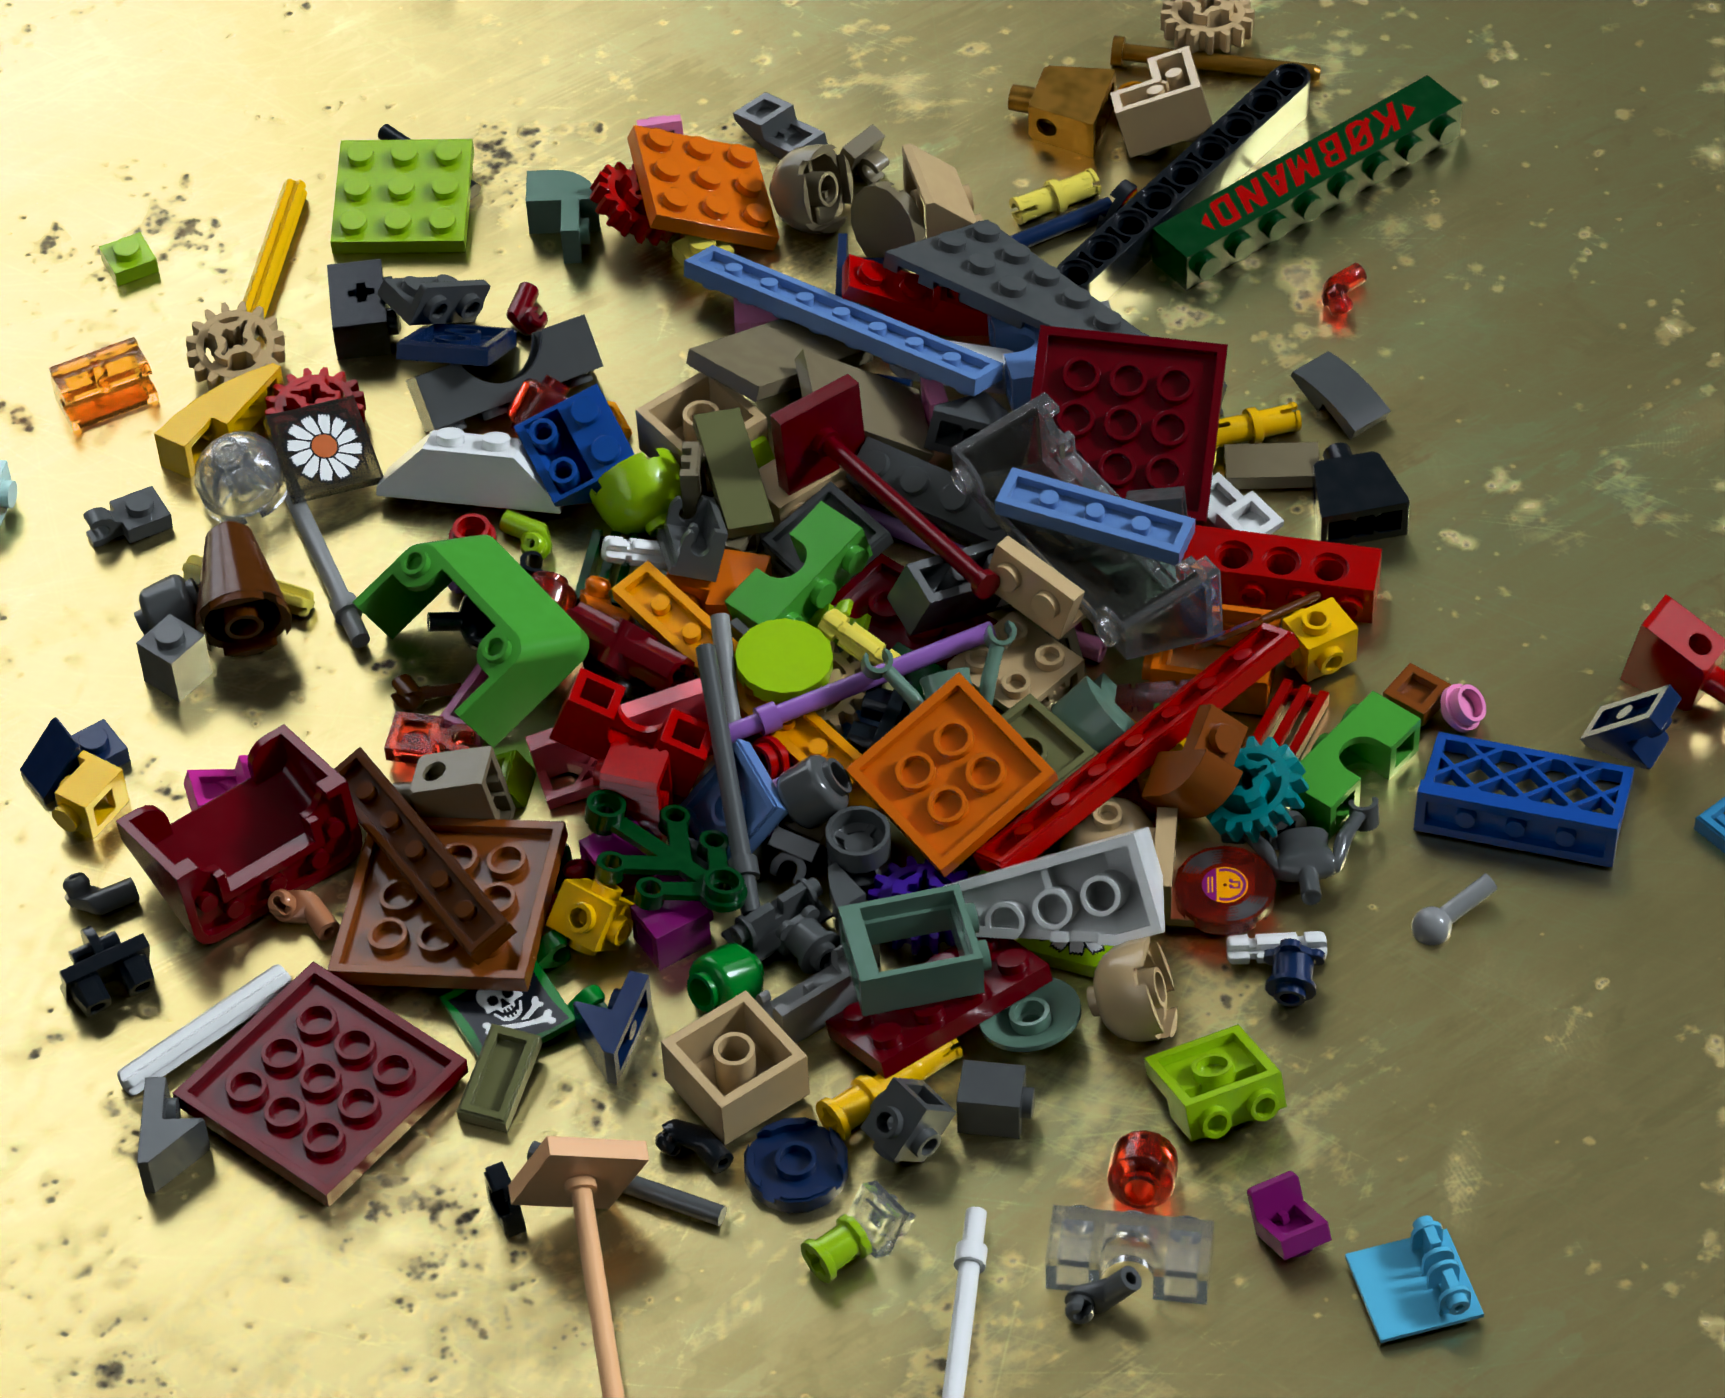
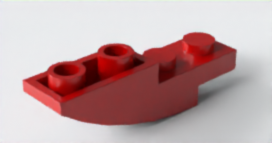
M851 254L845 260L842 266L843 299L875 308L881 314L933 335L951 337L988 336L987 314L959 302L958 292L941 286H937L932 290L918 283L919 275L902 270L895 273L883 268V264L873 260H867Z

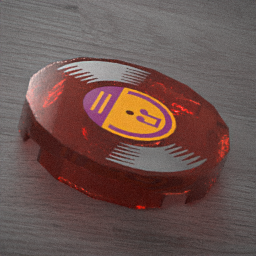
M1226 845L1204 848L1189 856L1178 868L1174 882V898L1177 910L1184 919L1186 915L1195 922L1196 928L1205 933L1223 936L1246 933L1255 928L1256 922L1262 920L1264 916L1266 919L1270 915L1276 897L1274 875L1272 869L1260 856L1244 848Z

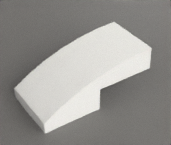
M1219 472L1213 475L1207 519L1208 527L1272 534L1283 527L1284 520L1253 490L1243 496Z

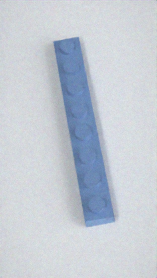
M712 245L684 260V277L702 284L706 289L720 291L737 298L742 304L754 305L771 312L776 318L790 320L807 327L815 334L826 335L839 340L849 348L863 350L880 357L885 363L899 365L918 373L924 379L935 380L955 388L960 394L976 396L1002 380L1003 363L717 246Z

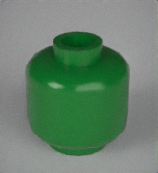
M726 943L693 961L687 980L688 995L692 1003L699 1010L709 1013L744 991H747L756 1000V996L763 992L764 969L759 958L748 949L739 944Z

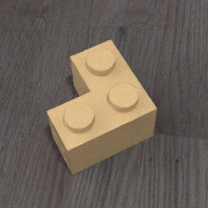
M1189 45L1148 58L1147 62L1152 76L1151 80L1110 93L1130 158L1138 155H1152L1159 152L1163 147L1182 141L1193 142L1213 125Z

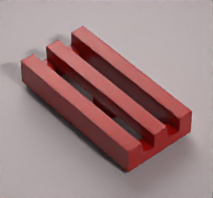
M1284 678L1252 736L1262 746L1263 742L1271 734L1288 701H1292L1273 736L1280 747L1291 732L1304 705L1311 707L1289 746L1294 755L1299 759L1329 705L1330 693L1320 690L1318 695L1311 693V686L1302 684L1300 689L1293 687V680Z

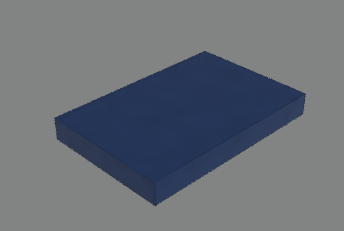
M455 323L428 324L420 327L397 343L396 359L489 366L517 346V330L515 328Z

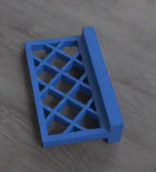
M1438 732L1424 780H1421L1418 788L1413 830L1612 868L1635 768ZM1444 752L1465 754L1470 759L1454 764ZM1503 761L1514 763L1518 768L1503 773L1495 764ZM1482 770L1490 779L1474 784L1466 775ZM1557 771L1564 773L1567 777L1552 782L1544 773ZM1531 779L1539 788L1523 793L1515 784ZM1452 780L1457 786L1448 785V784H1443V783H1446V782ZM1605 780L1620 783V785L1602 792L1593 782ZM1580 788L1588 798L1573 803L1564 794ZM1502 790L1506 795L1496 794L1493 792ZM1551 799L1555 804L1544 803L1543 801ZM1600 808L1606 814L1593 812V810Z

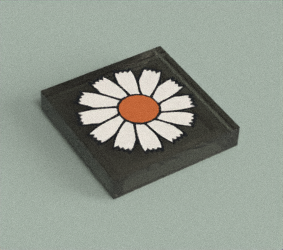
M354 395L265 416L263 424L292 504L377 485L384 477Z

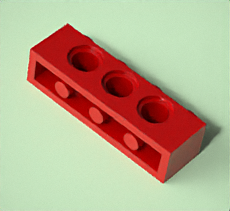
M1195 525V533L1184 554L1182 583L1189 600L1275 610L1314 591H1319L1321 598L1303 608H1308L1333 597L1352 621L1372 623L1380 584L1382 549Z

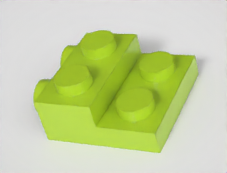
M1239 1024L1144 1058L1147 1076L1166 1097L1170 1117L1190 1141L1200 1138H1220L1235 1125L1246 1121L1270 1120L1277 1114L1278 1110L1287 1107L1281 1071Z

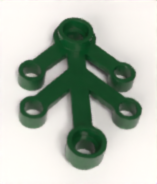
M597 790L587 797L584 819L588 824V828L593 833L601 836L616 834L648 855H622L614 851L600 853L597 857L594 871L598 881L607 885H616L624 880L625 874L680 876L687 881L662 882L655 877L639 879L636 883L633 900L639 908L647 911L660 909L664 904V900L700 901L708 909L719 913L736 911L745 904L748 891L744 878L737 870L728 867L727 851L729 841L726 834L718 830H706L701 833L697 854L703 861L707 862L708 870L692 861L688 836L690 813L686 808L673 804L661 809L658 829L663 835L667 836V845L624 817L626 801L617 792Z

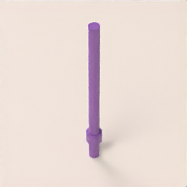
M987 621L893 658L892 666L902 676L985 644L983 635L987 626L991 625L993 634L996 637L995 629L992 623ZM883 662L873 667L883 668L885 667V664ZM861 671L777 705L773 701L753 708L752 715L729 723L732 743L737 739H745L760 732L763 736L783 729V723L888 681L884 677L878 680L867 678Z

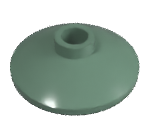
M1053 978V981L983 1021L979 1026L985 1039L998 1048L1012 1052L1038 1051L1062 1041L1076 1028L1081 1017V1003L1077 992L1069 984Z

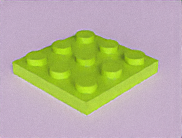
M473 139L341 140L330 239L332 254L466 252L471 196L470 185L474 160Z

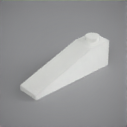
M1149 826L944 885L948 886L959 883L965 903H974L979 921V933H975L976 937L1050 940V942L1067 943L1071 941L1116 946L1130 940L1165 932L1163 875Z

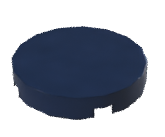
M806 1117L784 1118L764 1126L756 1133L757 1138L751 1143L750 1147L748 1144L744 1152L745 1182L752 1195L768 1208L785 1213L810 1212L828 1205L842 1192L849 1177L847 1147L839 1133L830 1127L827 1130L825 1127L818 1126L816 1120Z

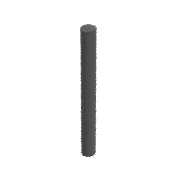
M533 1141L527 1153V1160L539 1147L540 1142ZM636 1176L623 1191L624 1194L717 1226L722 1225L727 1212V1207L640 1176Z

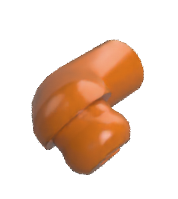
M594 575L586 579L585 589L580 590V602L604 612L617 621L623 618L633 624L635 623V618L625 609L612 605L611 599L608 596L611 589L609 580Z

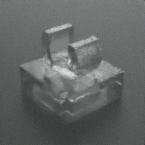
M877 1180L861 1184L847 1213L865 1230L872 1245L871 1255L874 1258L890 1255L898 1237L907 1235L916 1217L912 1212H907L897 1202L898 1198L893 1194H889Z

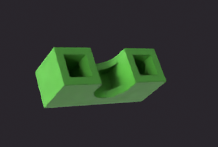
M820 501L789 533L798 557L804 563L802 568L795 574L784 578L771 577L756 568L724 601L732 620L738 618L749 629L767 620L783 618L808 623L817 610L825 608L827 604L833 601L836 593L853 575L860 573L864 569L868 559L873 555L863 528Z
M1372 691L1359 705H1351L1343 715L1341 722L1329 734L1323 733L1320 735L1311 751L1300 761L1306 770L1302 777L1309 785V790L1298 793L1305 804L1304 808L1291 810L1298 811L1304 816L1307 827L1323 828L1328 833L1329 840L1342 828L1348 819L1349 800L1354 799V804L1358 807L1360 805L1361 777L1351 771L1367 769L1390 780L1419 751L1421 718L1375 691Z

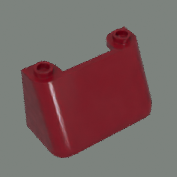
M285 724L261 737L250 749L247 761L251 778L171 824L166 814L154 805H144L116 820L120 837L125 846L186 930L203 944L218 942L268 913L267 901L275 890H307L349 865L360 853L363 844L362 833L347 780Z

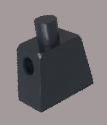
M1341 442L1327 447L1323 453L1324 460L1317 461L1313 465L1312 501L1318 541L1352 545L1408 535L1409 498L1381 455L1374 451L1353 455L1350 446Z

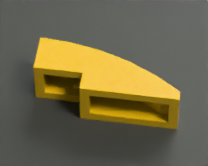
M271 363L239 375L196 398L173 415L154 433L160 465L191 479L217 450L234 456L266 421L264 411L267 410L265 398L266 396H274L272 387L274 384L284 385L281 366Z

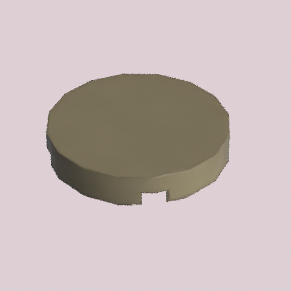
M888 181L874 182L862 188L855 195L851 206V225L858 244L868 258H884L885 251L926 239L925 224L916 203L904 190L898 192L895 188L891 187L894 184Z

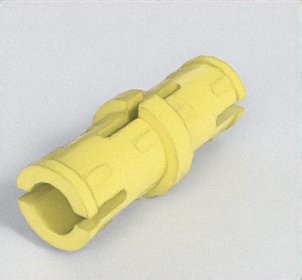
M1089 168L1084 172L1060 181L1054 178L1045 181L1042 188L1010 198V208H1018V210L1011 212L1017 224L1023 225L1027 221L1053 211L1057 215L1066 212L1069 205L1101 195V185H1092V183L1100 180L1096 172Z

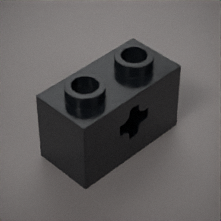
M381 259L327 265L332 330L337 360L392 354L390 335L399 334L397 315L392 308H387V303L377 293L383 279H393V277L383 276Z

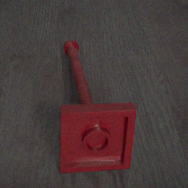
M846 374L770 415L778 485L788 495L842 468L971 584V591L978 598L987 599L997 591L1000 585V577L993 570L983 569L857 457L865 442L859 383L853 377Z

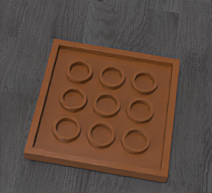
M421 817L517 931L479 965L468 955L367 833L327 969L329 972L346 983L353 985L528 992L568 838L565 821Z

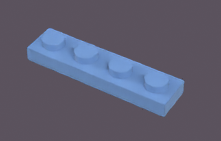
M1014 467L1011 468L995 500V514L1176 566H1179L1195 533L1196 519Z

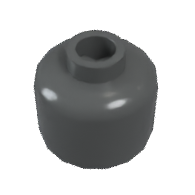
M172 574L140 591L138 602L141 609L134 612V617L144 635L168 614L173 615L195 629L199 587L193 578L185 580L180 575Z
M816 754L808 756L784 771L777 781L778 795L788 812L784 819L790 823L795 821L806 829H814L829 821L830 817L839 810L847 808L850 800L849 793L852 791V782L844 767L834 758L827 759Z

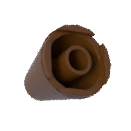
M235 521L221 522L209 530L205 536L195 629L205 635L209 651H211L210 645L223 648L224 656H251L270 650L278 644L277 637L284 630H286V634L291 630L292 616L289 605L252 530L245 524Z

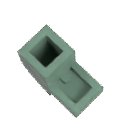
M565 170L527 171L526 209L529 234L561 233L564 264L582 263V245L591 243V232L601 231L599 214L595 212L598 204L589 198L593 192L590 189L592 183L577 173Z
M1104 672L1094 681L1086 675L1051 708L1055 716L1097 753H1100L1136 724L1115 703L1117 685Z

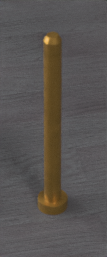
M1114 35L1110 65L1122 67L1123 61L1148 63V58L1176 49L1125 43V36ZM1201 51L1191 53L1196 69L1267 76L1282 64L1296 63L1308 69L1311 74V82L1320 79L1321 68L1316 64L1219 53L1208 55L1206 52Z

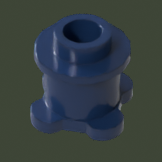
M1288 938L1281 940L1280 945L1276 948L1264 951V962L1273 966L1272 976L1266 980L1265 990L1279 1004L1299 1006L1316 995L1317 985L1312 980L1314 966L1323 965L1325 962V953L1322 950L1311 949L1302 945L1297 939Z

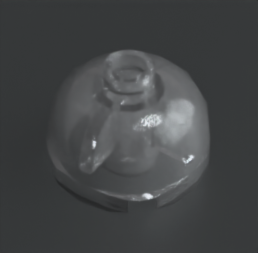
M238 430L225 433L212 440L202 450L195 466L194 484L202 503L212 518L220 523L235 521L247 524L248 522L245 517L260 513L263 518L272 513L284 501L291 487V477L288 473V465L272 441L255 432Z

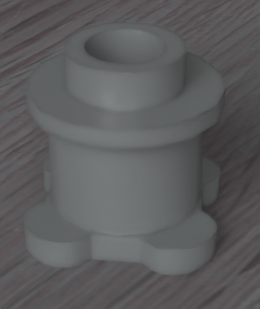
M813 905L806 906L799 915L791 920L783 921L776 930V936L781 942L778 949L779 954L785 959L795 956L798 959L800 969L806 974H816L832 964L831 951L841 945L840 936L834 931H827L818 922L817 919L820 916V911Z

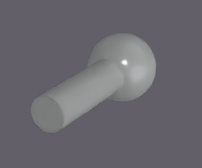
M1485 873L1440 908L1430 906L1419 910L1411 923L1413 936L1419 942L1426 945L1444 943L1451 935L1452 924L1498 889L1495 882Z

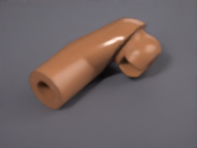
M279 889L271 893L268 898L267 907L269 912L279 921L308 924L321 941H328L337 935L340 924L315 893L306 890Z

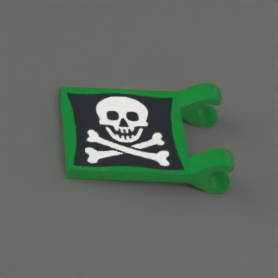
M552 930L542 936L528 992L454 989L440 997L442 1005L477 1058L491 1024L539 1035L543 1044L576 1026L573 1009L574 1001L608 1008L604 1002L605 994L597 985L587 986L567 1005L543 971V969L560 967L570 960L571 954L566 947L567 939L564 935Z

